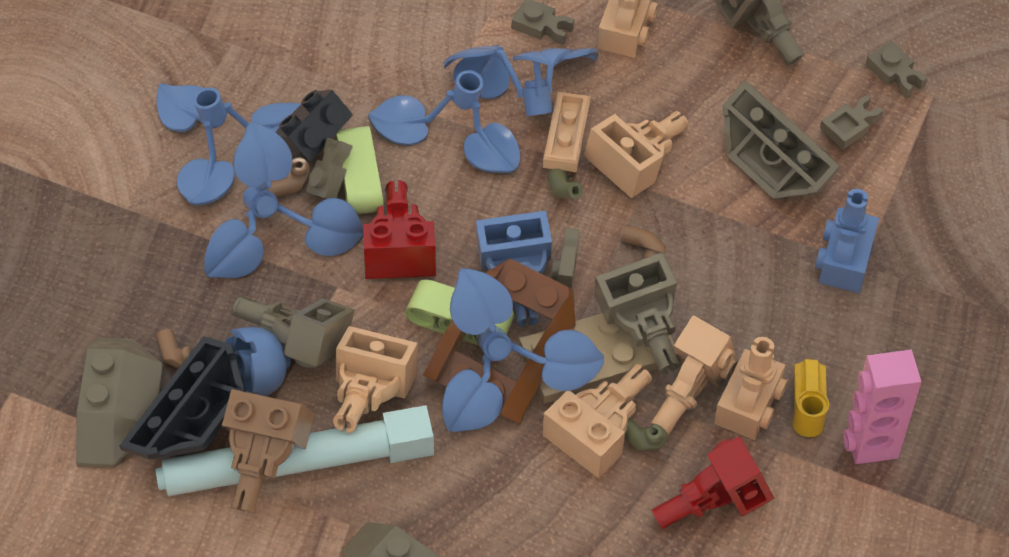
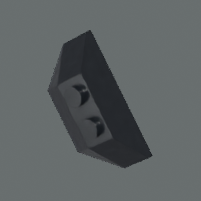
M203 336L119 445L120 449L149 460L186 455L205 450L223 427L222 422L231 390L246 392L232 344Z

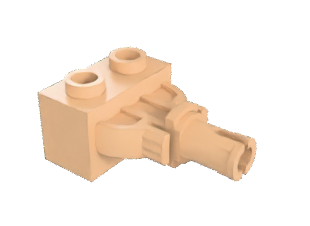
M609 0L599 25L597 49L636 58L639 46H646L650 27H647L648 21H655L658 3L653 2L654 0Z
M675 111L660 122L655 120L650 122L646 119L639 124H626L616 114H613L591 128L583 156L630 198H633L655 183L663 157L672 148V140L670 139L687 130L688 120L684 115L680 117L681 113L679 111Z
M694 315L673 345L682 367L673 385L667 384L665 387L667 399L651 422V424L662 426L667 432V436L670 435L686 409L696 408L697 401L695 398L703 391L708 382L718 387L722 379L728 380L731 377L738 363L735 360L736 353L731 336Z
M351 326L347 328L336 348V381L340 385L337 390V399L343 403L333 418V424L338 430L343 431L349 421L346 432H353L362 414H368L370 405L371 410L376 411L381 403L392 399L394 396L405 399L417 377L418 343Z
M763 336L757 337L753 341L751 351L744 349L717 405L714 424L753 440L756 439L760 428L767 430L775 410L770 407L774 399L778 401L782 399L788 383L787 380L783 379L786 364L774 360V343L771 339Z
M635 364L618 383H611L608 386L609 383L603 381L596 389L584 390L576 395L571 391H566L544 413L543 436L599 479L623 455L628 419L636 410V405L632 400L652 381L650 373L644 369L639 374L642 366Z

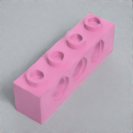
M912 349L867 355L863 371L858 373V391L853 392L854 406L852 410L848 411V428L843 430L845 449L847 452H852L855 465L898 459L922 382Z

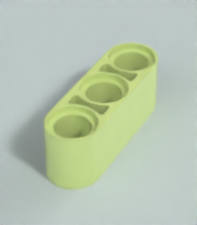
M370 126L339 130L335 134L336 141H343L353 146L350 155L342 166L347 169L343 179L346 202L355 209L357 215L377 212V208L379 206L384 208Z
M432 280L419 281L405 310L406 317L418 326L444 334L452 321L450 302L455 288ZM512 311L507 321L495 324L506 335L514 319V312ZM466 333L463 341L478 345V335Z

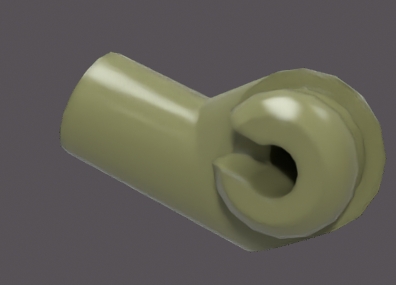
M551 169L548 174V181L555 198L578 199L581 197L582 186L578 182H570L572 176L566 175L569 171Z
M630 417L625 438L638 451L658 450L666 443L667 432L658 424H651L652 427L640 428Z

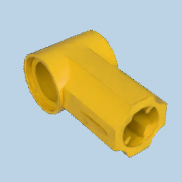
M805 359L803 362L795 364L793 368L794 415L792 425L798 434L809 438L820 435L824 430L830 403L827 398L826 366L819 363L818 360Z

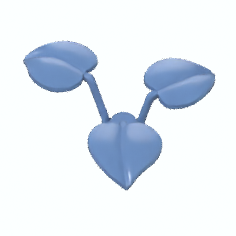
M485 55L463 58L454 69V89L447 91L446 97L428 116H425V108L420 101L406 95L389 98L375 110L369 112L368 118L371 125L383 138L398 145L410 146L426 139L428 128L425 123L432 122L443 108L453 100L460 109L467 110L471 108L473 110L474 128L477 133L469 135L464 142V155L468 162L479 170L491 173H512L518 168L520 151L517 140L512 132L499 123H491L484 129L480 125L479 98L495 99L503 95L509 85V73L502 60L498 57Z
M482 46L459 51L444 61V69L459 58L485 55L500 58L517 89L518 98L524 97L526 116L553 112L550 93L553 92L552 77L555 65L565 59L580 56L597 61L599 54L595 48H550L540 52L531 51L513 56V61L529 60L534 62L535 80L525 81V88L522 87L503 47ZM540 63L548 65L546 82L545 79H541Z
M160 83L157 92V110L163 125L171 131L185 132L192 129L198 120L204 124L210 155L209 161L196 159L184 165L177 176L178 189L189 204L205 205L223 197L230 190L235 179V172L230 162L216 161L212 128L220 127L225 122L227 113L244 128H247L248 122L232 108L230 102L223 103L220 92L215 88H203L193 85L172 86ZM274 103L263 106L253 113L252 122L266 126L276 132L280 123L301 104Z
M249 122L233 159L235 175L245 185L249 186L243 194V203L249 209L246 214L249 218V228L247 229L242 221L232 219L224 222L215 230L205 253V274L209 277L239 278L252 273L259 266L264 252L261 240L252 235L256 231L255 218L270 217L275 211H279L309 226L305 235V243L312 251L323 256L342 254L353 248L363 236V226L355 209L342 199L328 198L318 203L313 209L312 220L279 204L277 197L268 189L272 186L271 180H282L289 175L292 167L290 148L273 130L261 124Z
M461 268L451 297L450 315L454 324L461 331L471 335H478L477 343L484 353L482 357L483 376L481 378L475 371L465 369L457 373L449 381L442 402V416L445 426L451 432L474 430L489 425L498 417L502 409L503 397L499 387L488 382L490 378V362L492 360L501 361L505 359L511 351H515L537 363L544 364L541 375L542 380L552 389L559 391L578 389L590 382L602 368L604 355L587 336L575 330H562L552 335L544 346L545 357L518 346L515 342H511L506 333L500 327L495 326V324L507 321L512 314L513 302L508 290L498 280L486 273Z

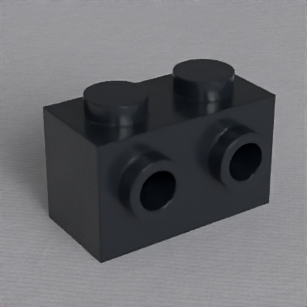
M314 90L302 99L301 105L280 123L275 133L287 143L292 154V160L296 157H302L307 162H311L324 148L327 137L332 139L353 114L333 90Z

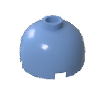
M242 327L232 329L230 332L234 334L233 337L226 338L225 342L232 344L235 350L246 392L262 396L271 395L282 385L287 368L291 363V358L284 355L285 346L282 345L270 330L264 328Z

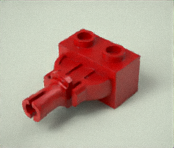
M394 180L390 181L385 187L387 215H384L383 206H379L377 208V216L371 223L363 224L365 279L436 276L434 221H426L419 214L416 204H411L412 214H408L407 184L404 181L398 180V192H395Z
M740 436L718 443L713 451L707 454L712 463L710 466L702 470L690 483L686 484L685 482L681 484L682 488L679 490V495L651 509L662 530L691 513L693 516L698 515L700 518L704 515L703 512L722 507L731 502H734L743 517L775 499Z

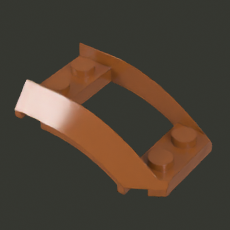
M507 259L486 272V274L498 280L508 290L512 301L552 320L534 348L533 353L545 357L544 346L552 335L562 330H574L576 326L574 291L571 288L513 259ZM453 321L450 322L423 376L444 387H447L449 381L457 373L465 369L475 371L481 378L483 376V364L457 352L466 333L461 331ZM528 359L517 381L490 368L488 382L497 385L503 397V405L499 415L519 425L521 424L532 398L534 399L543 381L541 375L544 364Z

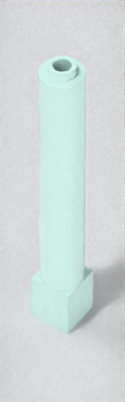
M427 405L383 413V420L357 424L356 429L351 433L346 432V427L343 431L335 428L312 432L309 435L306 449L294 447L288 459L278 466L275 477L389 457L390 463L433 456L434 436ZM231 447L162 459V467L155 468L159 490L166 489L168 497L238 484L241 474L231 468L234 457Z

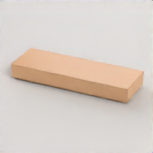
M557 92L543 158V168L577 172L591 96Z

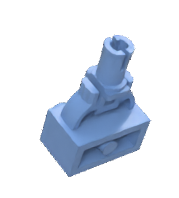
M861 189L850 190L844 208L837 209L835 220H827L823 240L829 241L827 249L820 247L815 268L821 269L819 283L857 293L861 291L879 221L878 217L866 214L868 194Z
M546 210L476 220V242L481 270L488 269L489 271L507 259H513L541 274L544 273L547 261L551 260L552 250ZM514 302L517 326L526 327L527 318L525 310L528 314L530 326L539 323V316L536 312Z

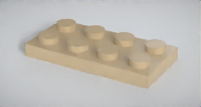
M603 313L575 321L576 326L574 330L583 333L604 355V364L590 382L578 389L570 390L572 393L578 394L584 390L595 389L603 381L609 384L620 381L635 364L642 366L639 374L644 369L648 372L658 369L650 348L645 346L644 342L641 346H636L632 335L622 331L615 322L607 324ZM545 331L519 338V346L533 352ZM668 334V337H669V339H670L671 345H672V347H673V349H674V351H675V348H674V346H673V345H674V342H673V340H672V337H671V335ZM523 356L524 359H525V362L527 363V361H528L529 358ZM542 381L538 389L544 404L558 400L566 392L552 389L544 381Z

